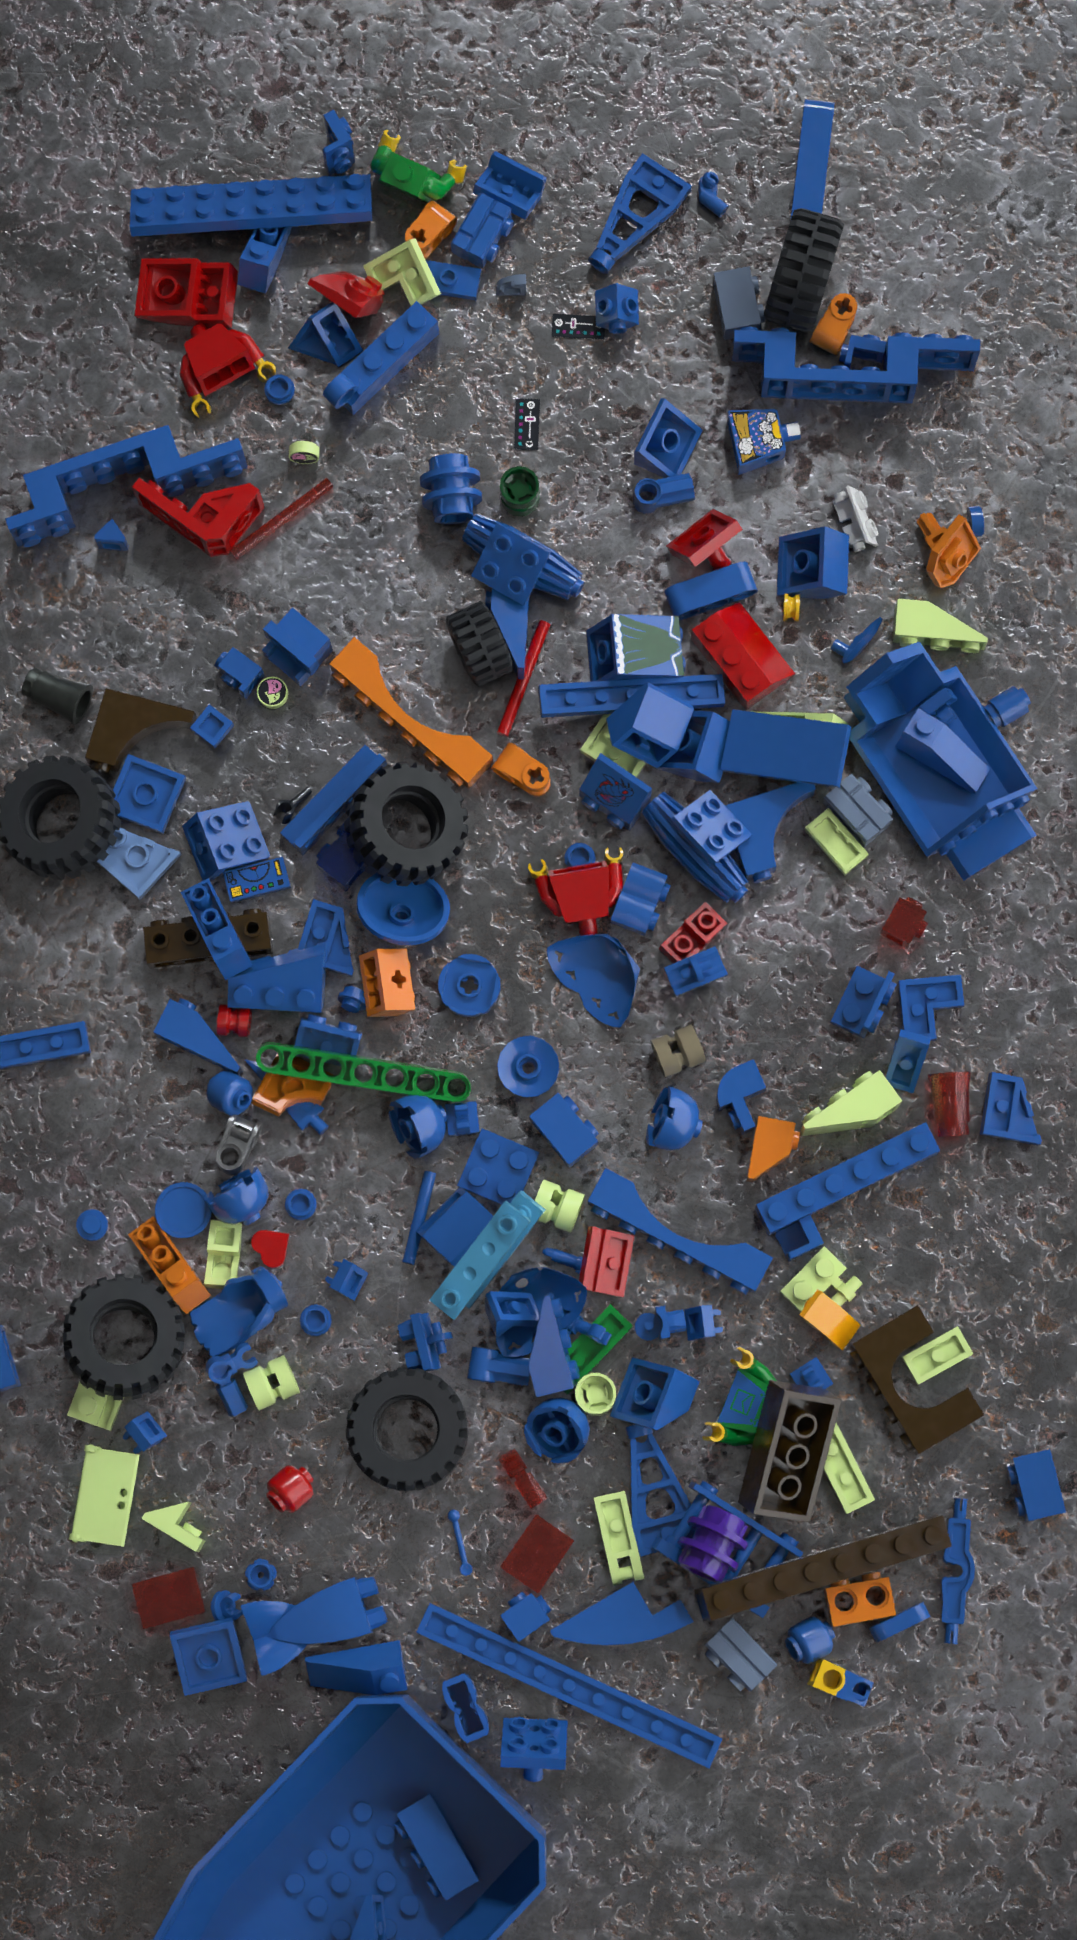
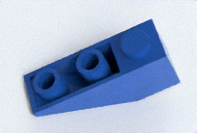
M292 226L254 229L240 257L237 285L263 293L267 292L277 272Z
M209 878L182 891L181 894L224 979L227 980L252 967L253 964Z
M549 1292L544 1296L528 1366L536 1397L572 1389L577 1384L576 1379L580 1378L576 1360H570L568 1348L572 1347L568 1329H562L559 1318L564 1316L562 1304L559 1298L554 1299L553 1292Z

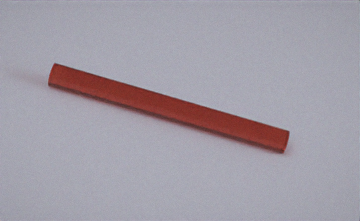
M325 478L230 549L231 554L238 560L334 488L328 478Z

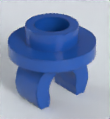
M227 1590L215 1593L210 1608L216 1621L230 1617L236 1620L243 1615L242 1609H236L235 1601L241 1598L240 1594L231 1593Z

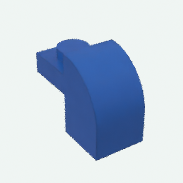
M754 1059L729 1070L720 1081L716 1097L719 1111L731 1107L732 1111L728 1112L729 1119L735 1130L740 1128L742 1135L753 1131L756 1127L744 1100L764 1093L766 1090Z

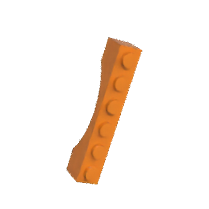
M355 637L330 663L331 671L333 672L331 677L343 688L347 685L356 692L354 697L366 708L370 705L379 712L377 717L390 728L392 725H395L402 731L400 736L411 747L417 744L425 751L423 754L425 759L435 767L440 764L448 771L446 776L458 787L463 784L470 789L492 765L493 755L472 737L452 735L433 730L407 715L387 690L380 673L377 656Z

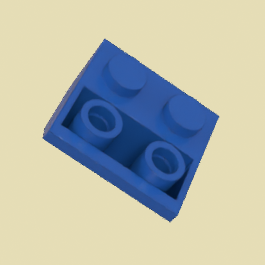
M646 682L606 718L611 744L659 768L679 750L694 711L693 705Z
M459 1187L416 1232L441 1258L455 1267L492 1219L493 1215L466 1190Z

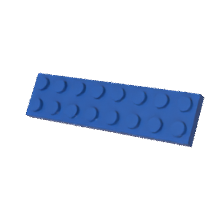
M371 174L131 189V237L372 221Z

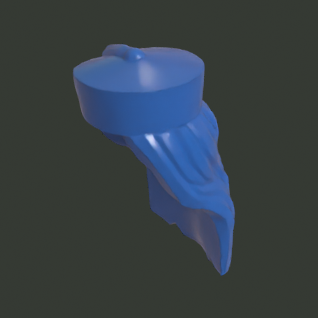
M258 1267L251 1271L252 1275L227 1280L218 1295L201 1303L189 1312L191 1324L195 1327L193 1330L200 1345H204V1349L209 1351L210 1357L219 1356L237 1348L238 1345L244 1343L259 1330L266 1327L273 1320L275 1313L288 1307V1302L282 1289V1282L266 1268Z

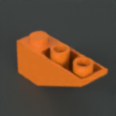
M154 1216L128 1234L163 1286L185 1314L211 1296L173 1241L161 1229Z

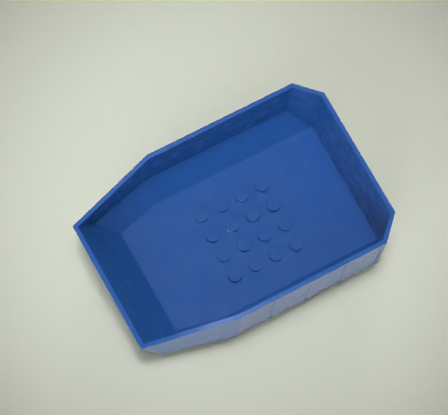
M408 1694L359 1696L346 1706L193 1867L153 1940H350L365 1897L372 1894L384 1897L387 1940H497L546 1887V1830ZM431 1794L479 1879L478 1882L446 1901L443 1900L442 1896L435 1898L426 1882L431 1879L427 1869L423 1867L419 1870L410 1854L415 1849L409 1838L403 1841L394 1826V1823L399 1821L396 1816L397 1813Z

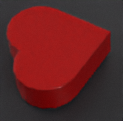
M260 1230L253 1235L251 1245L258 1254H261L262 1262L267 1267L277 1269L286 1260L290 1234Z

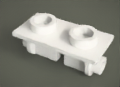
M846 486L848 494L846 495L845 491L835 494L833 504L840 522L852 520L851 524L842 527L844 533L849 535V548H853L854 552H859L866 548L865 543L875 547L878 546L875 538L878 536V531L873 520L868 519L865 511L868 508V503L862 491H858L851 486Z

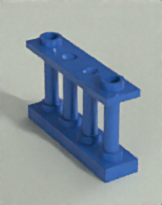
M703 1480L700 1485L691 1481L688 1486L698 1494L673 1535H668L666 1540L657 1536L651 1546L680 1565L678 1559L683 1548L677 1542L680 1537H687L692 1529L687 1524L690 1516L698 1517L703 1506H706L708 1501H711L723 1510L737 1516L746 1525L751 1527V1530L744 1539L748 1543L746 1551L738 1550L733 1557V1560L739 1565L737 1570L734 1572L727 1570L723 1581L737 1577L762 1535L778 1545L765 1568L782 1563L789 1552L797 1557H801L804 1553L796 1548L799 1543L797 1540L782 1532L780 1537L717 1497L716 1494L719 1490ZM697 1576L698 1578H700L701 1580H703L704 1582H706V1583L709 1584V1585L715 1583V1582H712V1581H709V1580H706V1579H704V1578H702V1577ZM764 1604L748 1610L764 1618L770 1607Z

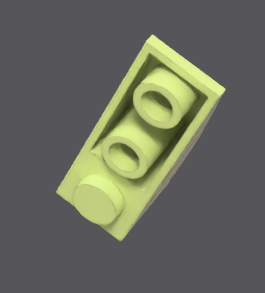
M897 599L893 642L899 643L901 647L920 641L922 645H930L931 649L938 651L954 647L961 648V651L965 653H978L979 650L985 649L988 642L986 636L931 602Z

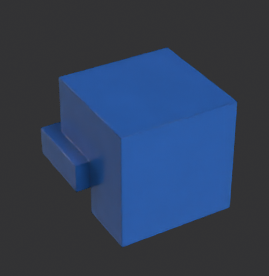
M293 607L277 625L271 620L263 628L265 637L270 640L262 649L263 655L300 687L315 673L333 651L330 638Z

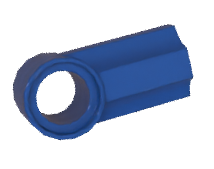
M689 473L658 480L651 478L642 479L636 484L633 495L635 509L644 514H650L657 508L695 500L694 486ZM649 491L655 498L651 501H646L639 494Z
M472 1347L467 1379L488 1383L499 1381L528 1386L530 1358L504 1357L497 1350Z

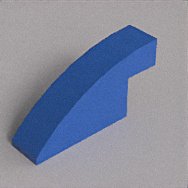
M634 1582L553 1628L550 1632L553 1637L583 1644L621 1645L661 1637L677 1631L692 1623L693 1620L681 1599L652 1615Z

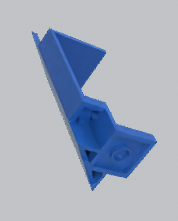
M919 641L886 653L846 686L849 693L843 698L860 722L851 730L849 739L926 857L938 852L941 856L946 854L963 881L1037 836L1019 809L1030 801L1028 796L1037 787L957 666L940 672ZM944 688L951 689L958 699L950 705L958 717L949 724L944 723L938 714L934 718L950 728L990 768L975 794L895 747L916 710L919 708L923 711L920 705Z

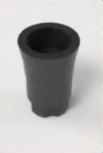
M34 668L27 673L24 679L22 694L31 698L33 702L60 714L76 725L84 718L91 704L93 686L58 676L46 670L42 671Z

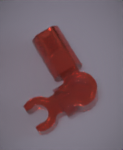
M515 1448L498 1459L510 1478L515 1477L516 1481L514 1484L531 1509L548 1498L532 1473H526L525 1470L528 1467Z

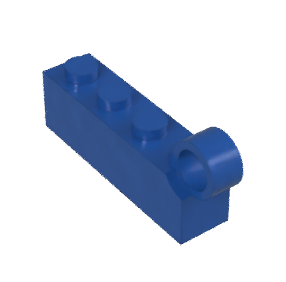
M416 301L327 385L323 391V397L336 409L344 406L354 415L439 334L438 321Z

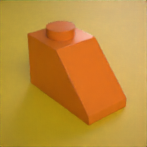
M758 1116L746 1181L754 1182L787 1159L791 1149L797 1150L800 1132L794 1131L795 1122Z

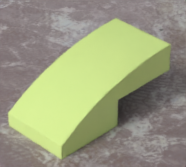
M218 1220L210 1221L207 1244L208 1257L204 1280L206 1288L223 1289L227 1280L238 1278L242 1222L228 1224Z

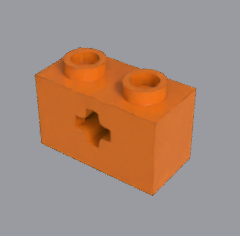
M375 949L359 955L367 1017L399 1016L416 1010L407 949Z

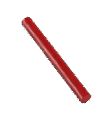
M539 620L526 654L524 679L517 678L497 730V734L508 737L551 625L546 621Z

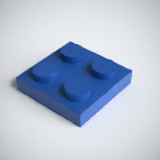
M128 754L113 789L116 794L114 799L119 802L121 810L115 816L163 834L186 781V776Z
M481 1128L457 1187H461L468 1192L499 1205H502L505 1201L511 1203L518 1192L521 1190L524 1192L540 1153Z
M233 1617L170 1631V1640L185 1696L247 1681L248 1676Z

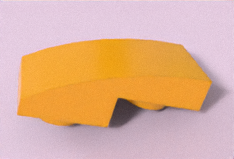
M818 1289L806 1301L804 1309L799 1314L812 1328L822 1333L834 1346L842 1351L861 1326L851 1315Z

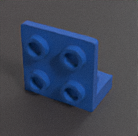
M248 801L197 812L182 826L202 881L208 878L212 881L226 869L267 860L270 857L252 806Z
M856 966L830 1023L863 1039L868 1031L874 1034L884 1013L878 1008L880 1004L887 1006L897 985L892 982L895 973L889 971L886 978H883Z

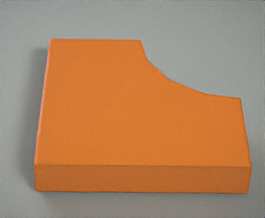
M277 1053V1055L275 1056V1058H274V1060H273V1062H272V1064H271L270 1066H272V1065H274V1064H276V1063L278 1062V1060H279V1055H278V1053ZM296 1056L292 1060V1065L297 1070H305L310 1065V1063ZM324 1070V1072L327 1073L328 1075H333V1074H331V1073H329V1072H327V1071ZM266 1073L251 1100V1104L279 1117L286 1108L296 1103L311 1102L321 1105L333 1083Z

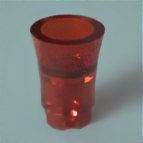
M971 1072L928 1074L935 1110V1123L938 1125V1136L969 1135Z

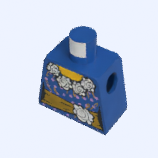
M776 409L728 411L727 424L738 475L785 458L786 453L785 442L801 439L798 422L780 424L779 414Z

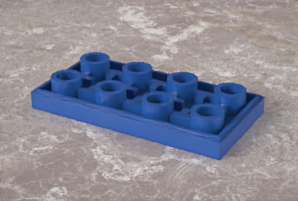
M732 709L720 770L840 788L852 727L847 724Z

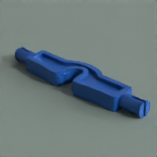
M954 1498L953 1518H949L947 1524L952 1547L944 1549L943 1562L959 1565L962 1569L959 1577H943L941 1579V1622L946 1623L944 1643L950 1644L951 1631V1644H958L959 1624L964 1623L966 1592L970 1589L975 1576V1564L969 1552L971 1520L966 1519L968 1499L963 1498L961 1500V1511L960 1498Z

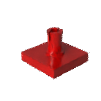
M712 509L666 545L672 556L694 567L707 558L715 571L731 564V560L727 557L721 546L743 529L736 519Z

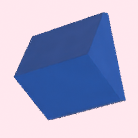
M661 398L635 450L634 465L663 478L681 475L703 430L669 401Z

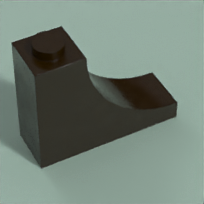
M105 688L85 759L89 765H92L91 769L103 774H109L110 770L119 772L124 758L138 742L161 730L171 728L190 729L197 720L195 711Z

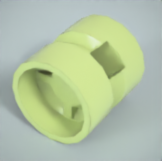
M544 1179L535 1201L545 1208L546 1211L538 1221L546 1224L551 1220L556 1228L571 1233L582 1207L585 1194L571 1189L563 1192L560 1185Z
M285 1355L269 1361L267 1368L257 1366L243 1372L246 1384L258 1410L275 1404L277 1397L285 1400L300 1393ZM276 1374L280 1386L273 1389L269 1377Z
M590 1373L583 1376L578 1382L575 1389V1400L586 1414L601 1416L608 1413L613 1407L616 1400V1388L608 1376L601 1373Z

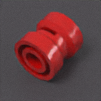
M220 1004L217 1017V1035L227 1036L233 1031L239 1037L249 1038L252 1009L239 1008L233 1011V1008L228 1007V1005Z

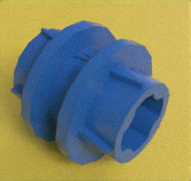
M450 453L432 457L428 460L429 471L420 476V486L432 491L422 497V506L427 510L433 511L435 523L459 524L473 518V506L482 502V492L478 489L470 488V486L480 481L479 470L469 467L467 455Z

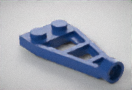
M642 153L623 180L598 245L588 258L590 264L598 271L607 274L619 258L676 212L690 193L692 185ZM637 191H641L658 202V207L643 218L629 210L632 196ZM622 217L637 226V229L626 240H622L613 234L615 226ZM603 250L609 251L611 256Z
M635 1424L625 1428L630 1440L632 1527L641 1557L658 1552L651 1547L657 1536L665 1540L668 1535L672 1536L691 1503L652 1434L653 1430ZM647 1435V1440L643 1443H639L635 1439ZM652 1457L657 1460L663 1477L659 1482L644 1484L641 1479L640 1462L645 1458ZM664 1489L669 1493L674 1502L675 1510L669 1516L651 1519L646 1514V1496L651 1490ZM692 1528L687 1538L692 1539L696 1530Z

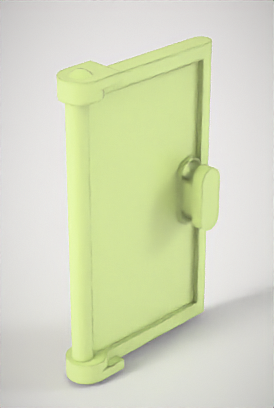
M93 1444L85 1445V1458L72 1533L69 1535V1540L73 1542L90 1541L124 1547L140 1455L102 1449V1447L94 1446Z

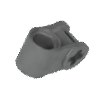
M239 1115L230 1116L215 1155L216 1162L222 1172L228 1175H235L243 1170L251 1150L260 1136L263 1123L259 1121L253 1123L239 1117ZM228 1152H236L239 1155L237 1163L232 1166L222 1163L223 1156Z

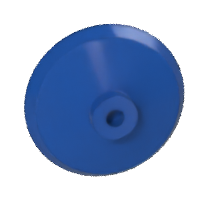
M188 1182L175 1183L164 1189L155 1205V1217L161 1229L168 1235L176 1238H190L203 1231L211 1217V1210L204 1200V1197L207 1195L205 1191L199 1186Z

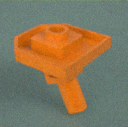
M922 513L917 520V525L926 537L924 539L931 550L926 570L934 585L939 588L953 585L981 550V547L967 519L958 514L947 529L945 527L941 528L932 513Z

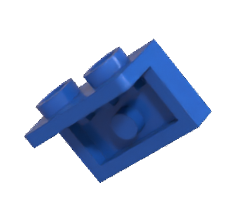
M332 110L323 115L327 139L330 145L324 147L322 151L326 171L329 176L335 173L342 174L355 163L354 143L350 136L352 133L351 128L344 117L339 119L335 110Z
M495 151L491 155L488 168L475 183L473 193L476 195L483 193L495 201L509 206L513 214L526 220L542 197L546 177Z
M308 1014L307 1019L301 1018L294 1046L357 1055L362 1037V1032L356 1031L357 1025L339 1021L338 1026L326 1024L327 1018ZM298 1054V1055H296V1056H299V1057H303V1058H308V1059H309V1057H307V1056L304 1055V1054ZM329 1059L325 1062L341 1066L340 1062L335 1059Z

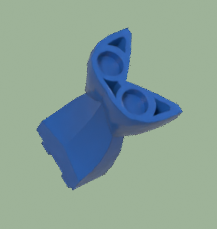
M357 1577L350 1578L315 1593L296 1606L278 1601H256L240 1605L254 1640L261 1676L270 1674L285 1666L297 1657L307 1644L329 1643L373 1633V1629L387 1623L388 1620L383 1606L366 1610L363 1598L379 1593L375 1578L368 1577L358 1580Z

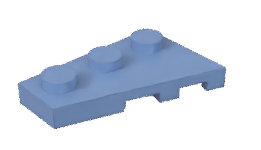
M120 827V830L114 831V836L117 837L115 845H109L106 850L109 855L104 861L98 859L96 862L141 900L182 854L172 848L169 849L155 843V841L143 838Z

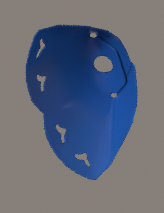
M608 934L583 935L557 941L547 947L548 961L560 982L567 988L580 994L584 1007L597 1020L608 1026L621 1027L629 1016L640 968L618 939ZM555 951L563 953L560 962L558 961V955L555 953ZM575 970L576 980H573L571 975L567 974L566 971ZM593 997L595 999H601L600 1008H598L597 1003L592 1000ZM617 1011L619 1019L617 1020L614 1016H608V1014Z
M545 1267L531 1268L513 1274L499 1290V1292L531 1293L539 1314L541 1313L544 1296L549 1292H553L554 1299H560L562 1308L571 1311L565 1314L563 1319L559 1317L562 1329L568 1327L578 1318L587 1297V1288L576 1278ZM526 1278L528 1280V1284L525 1287H516V1283L520 1279ZM581 1291L580 1295H578V1302H576L575 1292ZM538 1324L535 1327L513 1326L499 1337H496V1343L501 1355L504 1357H519L532 1353L534 1344L532 1342L533 1333L536 1334ZM513 1342L521 1346V1348L513 1347L510 1350L508 1349Z

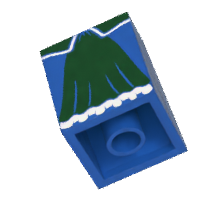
M611 614L586 630L591 682L684 676L686 662L682 656L681 642L683 631L679 626V616Z

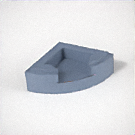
M526 274L511 275L500 279L496 284V295L525 296Z

